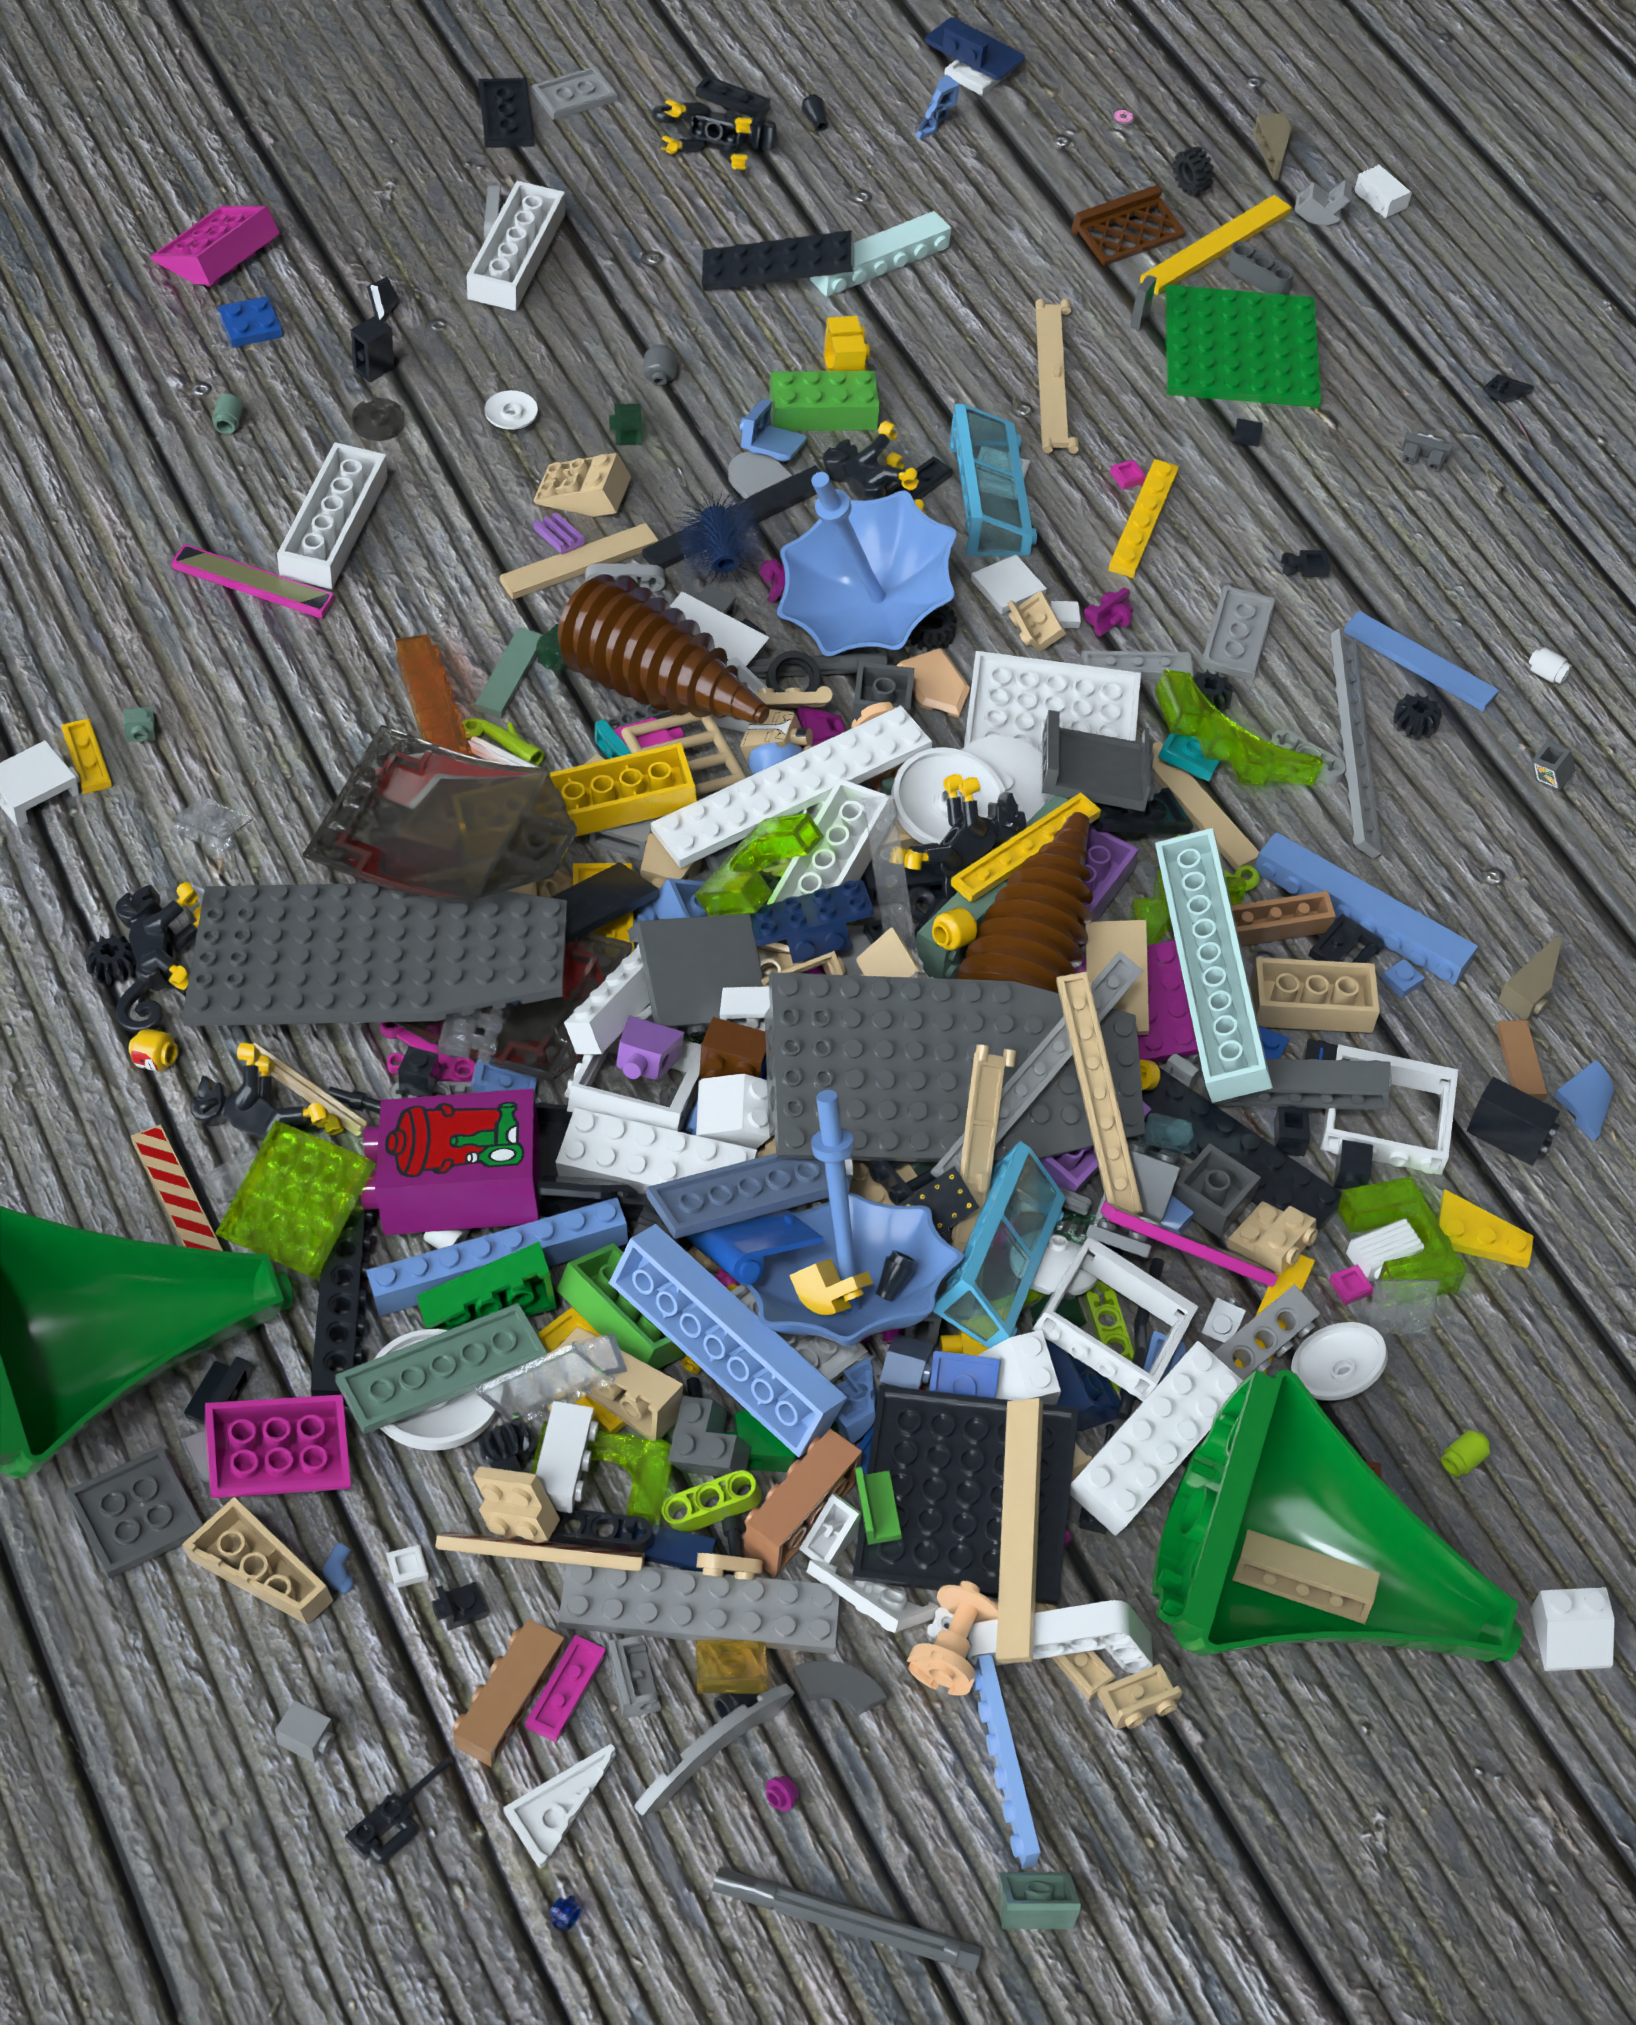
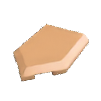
M939 648L898 663L897 666L915 668L912 695L921 708L931 711L934 708L948 712L949 716L960 717L965 700L969 695L970 687L943 649Z

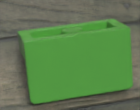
M862 1467L855 1468L856 1483L868 1545L902 1539L890 1472L884 1471L863 1475Z

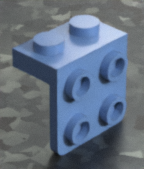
M762 399L741 420L739 428L740 432H742L741 448L748 449L754 454L773 456L779 461L792 460L805 445L807 437L799 433L770 426L772 401Z

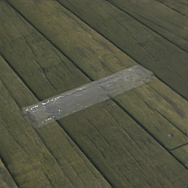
M893 795L867 797L863 799L882 931L884 934L893 927L900 934L919 965Z

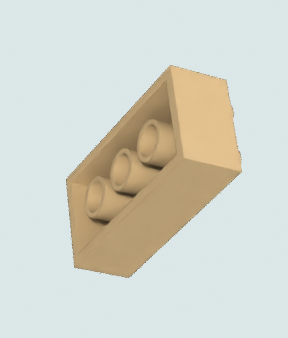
M1256 957L1250 976V989L1258 1025L1268 1028L1373 1032L1380 1013L1375 964Z

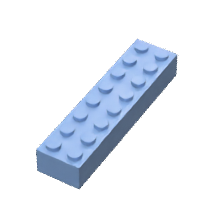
M657 1224L630 1238L609 1284L797 1457L806 1453L811 1442L817 1436L822 1438L829 1430L847 1397L774 1330L762 1324L759 1317Z

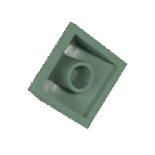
M998 1872L1001 1929H1074L1080 1913L1081 1903L1070 1872Z

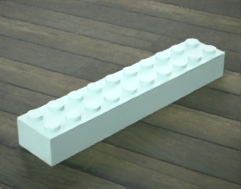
M1213 828L1156 842L1158 860L1201 1066L1211 1101L1214 1103L1271 1089L1273 1087L1221 855Z

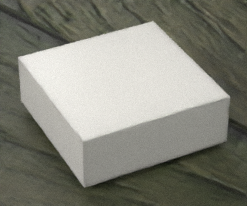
M1051 601L1050 605L1063 628L1080 627L1078 602Z
M420 1544L386 1553L394 1588L429 1580Z

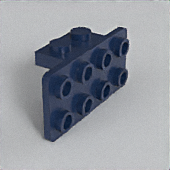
M954 17L947 19L926 35L925 42L935 49L946 53L996 81L1002 80L1025 61L1024 54Z
M857 880L847 881L842 885L828 889H818L813 893L798 897H788L783 901L769 905L762 904L749 910L748 914H750L751 927L756 944L764 946L787 940L794 964L817 958L833 951L839 952L852 948L846 923L871 917L874 915V910L864 881Z

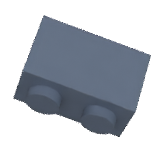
M896 1334L887 1350L880 1382L910 1389H920L922 1383L928 1384L932 1370L934 1344Z

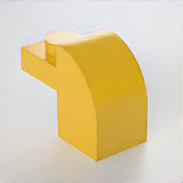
M832 1259L815 1263L789 1275L801 1302L809 1310L820 1315H831L852 1308L849 1301L864 1295L862 1288L873 1284L868 1271L841 1281Z

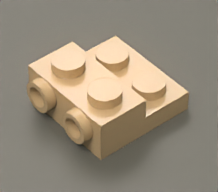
M1262 1201L1228 1238L1227 1248L1281 1275L1289 1265L1293 1266L1298 1261L1300 1253L1304 1248L1311 1246L1318 1235L1316 1219L1291 1206L1282 1211Z
M479 1466L473 1478L482 1496L485 1498L479 1511L490 1532L503 1535L507 1539L520 1536L532 1540L534 1543L548 1541L560 1518L537 1474Z

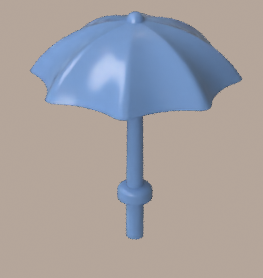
M818 472L812 477L811 482L818 495L815 509L820 519L806 533L784 545L780 550V556L785 569V587L777 608V615L804 628L814 638L821 653L825 656H834L853 648L866 646L898 650L905 645L913 629L925 616L944 606L954 597L948 564L950 550L956 538V530L950 526L940 524L925 515L917 507L911 494L907 491H899L875 500L853 501L850 500L844 491L834 488L827 473Z
M823 1090L816 1096L820 1131L812 1137L811 1146L814 1157L819 1161L825 1162L830 1201L812 1209L793 1213V1215L822 1235L824 1243L763 1256L764 1268L760 1278L754 1283L741 1285L751 1291L758 1305L760 1322L771 1330L789 1335L821 1336L831 1339L842 1346L851 1347L873 1334L891 1329L906 1328L924 1320L935 1307V1294L939 1284L956 1269L964 1258V1254L949 1245L939 1235L933 1224L932 1211L929 1207L922 1205H887L867 1200L855 1193L848 1192L845 1160L853 1153L854 1140L848 1130L841 1128L837 1093L833 1090ZM893 1250H897L916 1261L914 1266L916 1271L895 1296L893 1302L881 1298L875 1292L879 1285L886 1256H890ZM832 1259L841 1281L867 1271L869 1272L873 1284L862 1288L864 1295L849 1301L852 1308L831 1315H820L809 1310L799 1299L789 1276L815 1263Z

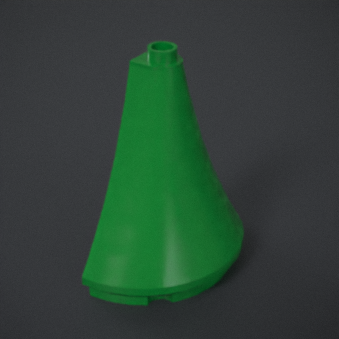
M0 1206V1473L13 1479L35 1475L74 1437L122 1399L161 1374L218 1344L267 1321L274 1320L279 1311L289 1310L292 1305V1287L287 1274L284 1271L274 1272L268 1253L212 1251L132 1240L74 1228Z
M1284 1369L1271 1377L1255 1370L1228 1397L1215 1415L1206 1439L1199 1447H1196L1181 1478L1163 1527L1156 1555L1152 1584V1595L1159 1598L1156 1614L1161 1621L1171 1626L1174 1638L1182 1648L1199 1656H1208L1253 1647L1304 1642L1365 1643L1437 1652L1481 1660L1483 1662H1489L1494 1659L1508 1662L1513 1658L1520 1646L1523 1635L1522 1626L1514 1622L1518 1601L1514 1600L1471 1566L1397 1497L1365 1463L1330 1421L1297 1374ZM1247 1530L1379 1572L1375 1599L1366 1623L1362 1624L1233 1581L1238 1557Z

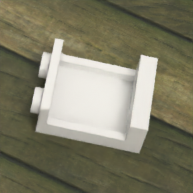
M43 741L0 763V807L14 824L19 827L28 822L26 810L65 790H68L73 797L79 795L77 783L80 782L79 776L73 767L68 768L58 749H52L46 741Z

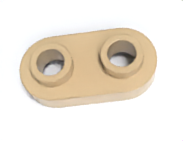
M698 1553L696 1567L703 1568V1575L723 1577V1572L727 1571L734 1572V1579L754 1580L755 1574H762L763 1560Z

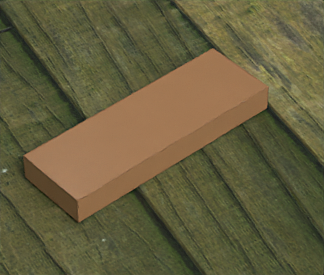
M1498 1021L1496 1029L1511 1086L1538 1100H1545L1547 1091L1528 1021Z

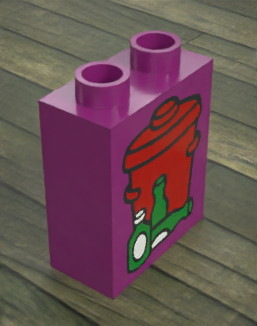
M533 1088L381 1100L379 1126L364 1127L363 1134L367 1165H376V1170L361 1171L360 1192L364 1210L379 1209L384 1235L523 1225L539 1220L540 1194L536 1193V1187L540 1179V1129Z

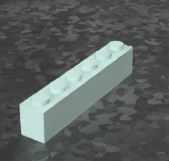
M932 211L853 243V272L810 277V280L826 297L949 248L951 227L935 211Z

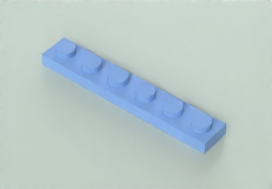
M992 1654L980 1655L977 1658L974 1669L976 1678L973 1689L980 1692L982 1702L978 1703L981 1722L987 1723L989 1734L986 1735L987 1749L990 1756L995 1755L997 1767L994 1768L995 1782L998 1789H1003L1006 1800L1002 1802L1003 1815L1006 1823L1011 1822L1014 1833L1010 1837L1014 1857L1019 1856L1022 1869L1035 1867L1040 1856V1849Z

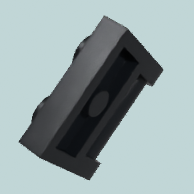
M1341 914L1310 949L1308 956L1316 961L1344 962L1342 960L1358 942H1361L1365 947L1352 962L1367 963L1374 954H1379L1384 948V942L1377 935L1344 914Z

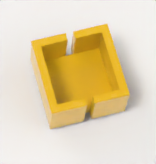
M858 316L827 317L823 355L827 371H868L865 361L870 358L869 344L864 343L865 328L860 326Z

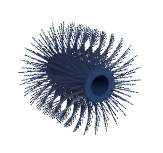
M717 499V506H715L714 501L713 506L710 504V507L708 505V508L706 507L704 511L700 512L701 514L699 515L701 516L687 512L686 514L693 517H675L677 519L697 518L684 519L683 521L685 522H682H688L695 526H675L686 528L684 529L686 533L678 535L686 536V539H688V544H680L688 545L685 549L690 548V553L686 555L689 556L688 558L692 557L693 564L698 563L694 565L696 566L694 568H703L701 571H698L700 573L703 570L706 571L712 568L708 571V575L715 570L717 572L714 578L721 572L723 580V573L726 575L727 572L730 573L734 569L741 575L742 573L736 568L747 564H741L740 562L747 563L748 561L744 559L758 558L750 553L763 551L750 550L757 549L754 548L757 547L755 545L763 543L759 541L750 542L755 540L753 539V534L760 535L757 532H750L753 525H758L754 523L745 524L750 522L748 521V516L750 518L751 516H756L752 514L743 515V512L738 514L736 510L743 507L741 503L738 504L737 508L729 510V508L733 507L731 506L733 502L723 507L726 502L724 499L722 506L721 504L718 506L719 502Z

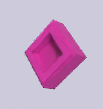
M1134 459L1111 466L1110 468L1111 476L1122 490L1143 484L1147 477Z
M1358 1264L1334 1273L1329 1278L1330 1284L1344 1305L1368 1297L1374 1291V1288Z

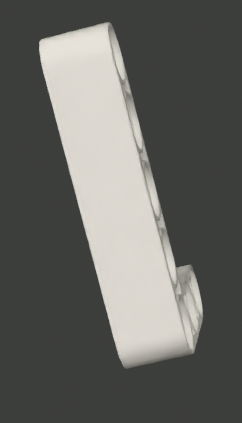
M1112 1600L1035 1613L1033 1660L1106 1648L1119 1666L1127 1673L1135 1674L1153 1666L1151 1632L1126 1602ZM997 1619L974 1623L967 1636V1640L971 1645L968 1652V1662L972 1666H976L978 1656L992 1654L994 1666L1011 1664H1000L996 1660Z

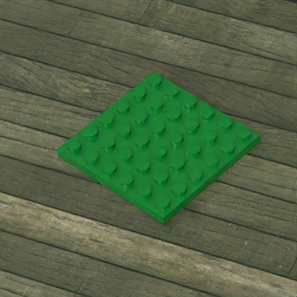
M1166 284L1164 299L1167 395L1319 408L1321 393L1314 297Z

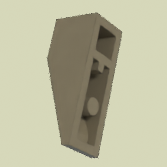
M1285 113L1257 115L1253 135L1273 181L1278 180L1289 137L1293 135V126L1288 121Z
M1557 935L1509 979L1503 987L1498 1002L1523 1020L1528 1021L1534 1014L1537 1016L1541 1015L1549 1004V1001L1546 999L1552 987L1562 942L1561 937Z

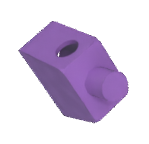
M629 1015L620 1039L616 1066L623 1070L624 1074L630 1079H637L640 1075L653 1080L659 1079L681 1058L685 1032Z

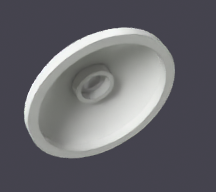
M1042 1229L1032 1230L1019 1235L1031 1253L1034 1251ZM1053 1230L1030 1289L1052 1295L1075 1254L1084 1242L1068 1233ZM1014 1238L1007 1247L1005 1261L1010 1273L1021 1283L1030 1257L1017 1239ZM1089 1250L1087 1251V1253L1091 1256H1095V1254H1093ZM1080 1267L1064 1296H1074L1089 1291L1096 1285L1098 1278Z
M1357 1322L1332 1324L1316 1331L1301 1343L1293 1356L1291 1371L1297 1374L1313 1398L1320 1400H1342L1365 1391L1380 1377L1387 1364L1388 1350L1380 1333L1368 1325Z

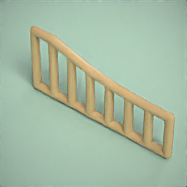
M689 712L681 716L673 715L625 727L621 732L631 753L680 742L683 749L714 742L719 753L687 761L690 772L726 764L731 775L695 784L696 796L724 789L746 778L712 715L700 718L693 716ZM702 720L707 729V732L641 748L636 738L637 736ZM769 840L768 842L736 850L740 861L774 852L780 864L762 869L767 873L772 871L773 876L787 869L792 860L789 857L783 856ZM738 880L732 881L731 884L737 888Z

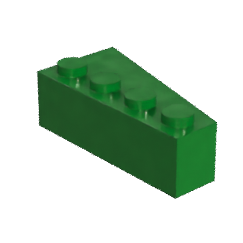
M540 1241L416 1295L425 1329L451 1330L519 1303L526 1317L556 1308L550 1272Z

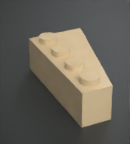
M577 1327L552 1353V1371L654 1444L677 1421L682 1400L683 1384L601 1340L593 1333Z
M235 1497L182 1544L189 1559L306 1625L310 1624L333 1602L327 1586Z

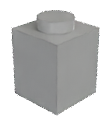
M295 1700L275 1729L278 1745L313 1763L316 1762L321 1753L326 1754L335 1738L331 1718Z

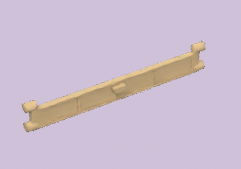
M1038 299L1035 302L1042 451L1046 454L1051 453L1053 448H1068L1070 453H1077L1079 451L1078 438H1068L1061 314L1068 315L1071 312V303L1068 299H1063L1058 305H1045L1043 299Z
M977 1045L976 1052L974 1053L960 1176L980 1208L953 1225L952 1246L962 1253L990 1189L1005 1066L1014 1067L1015 1050L1004 1049L1002 1057L988 1054L989 1046ZM978 1273L977 1278H976V1280H975V1283H976L977 1286H978L979 1273ZM969 1290L944 1313L956 1319L957 1311L969 1312L973 1315L984 1312V1307L975 1305L976 1297Z

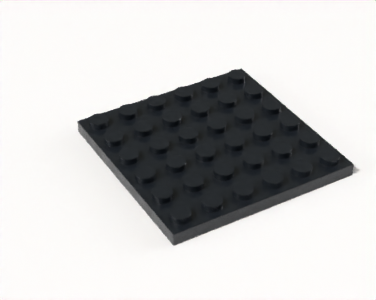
M879 1385L867 1474L884 1471L890 1472L902 1539L868 1545L861 1512L853 1581H868L878 1584L936 1591L942 1586H960L962 1581H968L977 1585L980 1589L979 1593L994 1598L999 1597L1007 1401L1014 1400ZM1043 1404L1035 1603L1058 1605L1079 1408Z

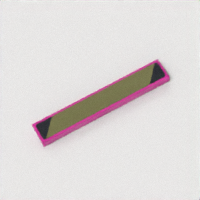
M187 544L182 546L171 561L172 569L323 619L335 601L333 593Z
M1104 1201L1100 1210L1101 1214L1111 1222L1270 1287L1274 1286L1278 1278L1275 1273L1265 1266Z

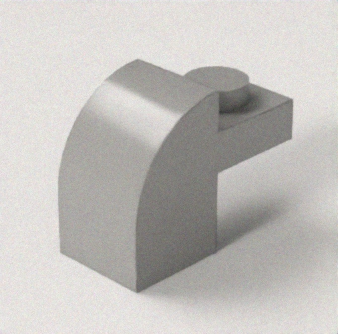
M1345 179L1327 193L1313 182L1297 195L1295 212L1310 223L1320 225L1334 224L1340 220L1341 208H1345L1351 201L1352 184Z

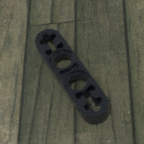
M573 1509L572 1513L556 1511L560 1521L548 1540L549 1542L642 1552L652 1545L654 1533L650 1522L643 1517ZM569 1520H578L581 1523L580 1528L574 1533L563 1531L564 1524ZM608 1523L614 1527L613 1532L607 1537H599L595 1534L596 1529L602 1524ZM623 1526L625 1532H622V1538L620 1539V1537H621V1528H620V1527ZM638 1529H642L644 1534L640 1535L638 1540H634L632 1534H636Z

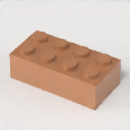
M829 1429L822 1438L817 1436L811 1442L807 1449L808 1454L802 1461L799 1459L794 1461L787 1471V1478L781 1485L779 1483L774 1484L766 1496L767 1501L760 1509L754 1507L745 1520L746 1532L743 1536L745 1540L743 1554L748 1558L763 1560V1569L775 1578L797 1554L831 1495L835 1493L844 1499L857 1484L855 1468L860 1467L862 1451L832 1429Z

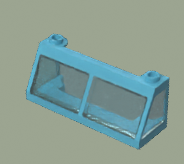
M955 404L949 444L950 451L956 452L966 513L965 531L969 533L967 543H965L966 556H1030L1032 544H1036L1037 532L1036 528L1031 526L1019 454L1021 447L1020 434H1016L1015 425L1010 421L966 404Z
M1021 1141L992 1167L991 1188L963 1251L964 1258L956 1270L947 1277L945 1282L947 1283V1290L940 1296L938 1294L935 1295L933 1312L989 1349L1015 1336L1017 1332V1327H1015L1016 1321L1052 1231L1064 1215L1061 1209L1066 1197L1033 1150Z

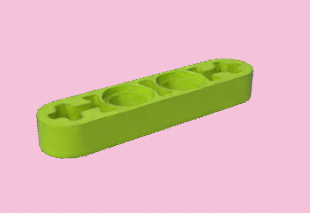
M1098 1279L1096 1285L1083 1294L1095 1338L1106 1346L1112 1342L1119 1343L1124 1348V1352L1120 1355L1132 1362L1134 1351L1115 1290ZM1095 1289H1098L1100 1294H1104L1103 1305L1099 1306L1100 1299L1098 1294L1093 1293ZM1102 1315H1109L1114 1318L1116 1323L1113 1326H1104L1099 1322L1098 1318ZM1110 1380L1114 1389L1120 1392L1121 1387Z

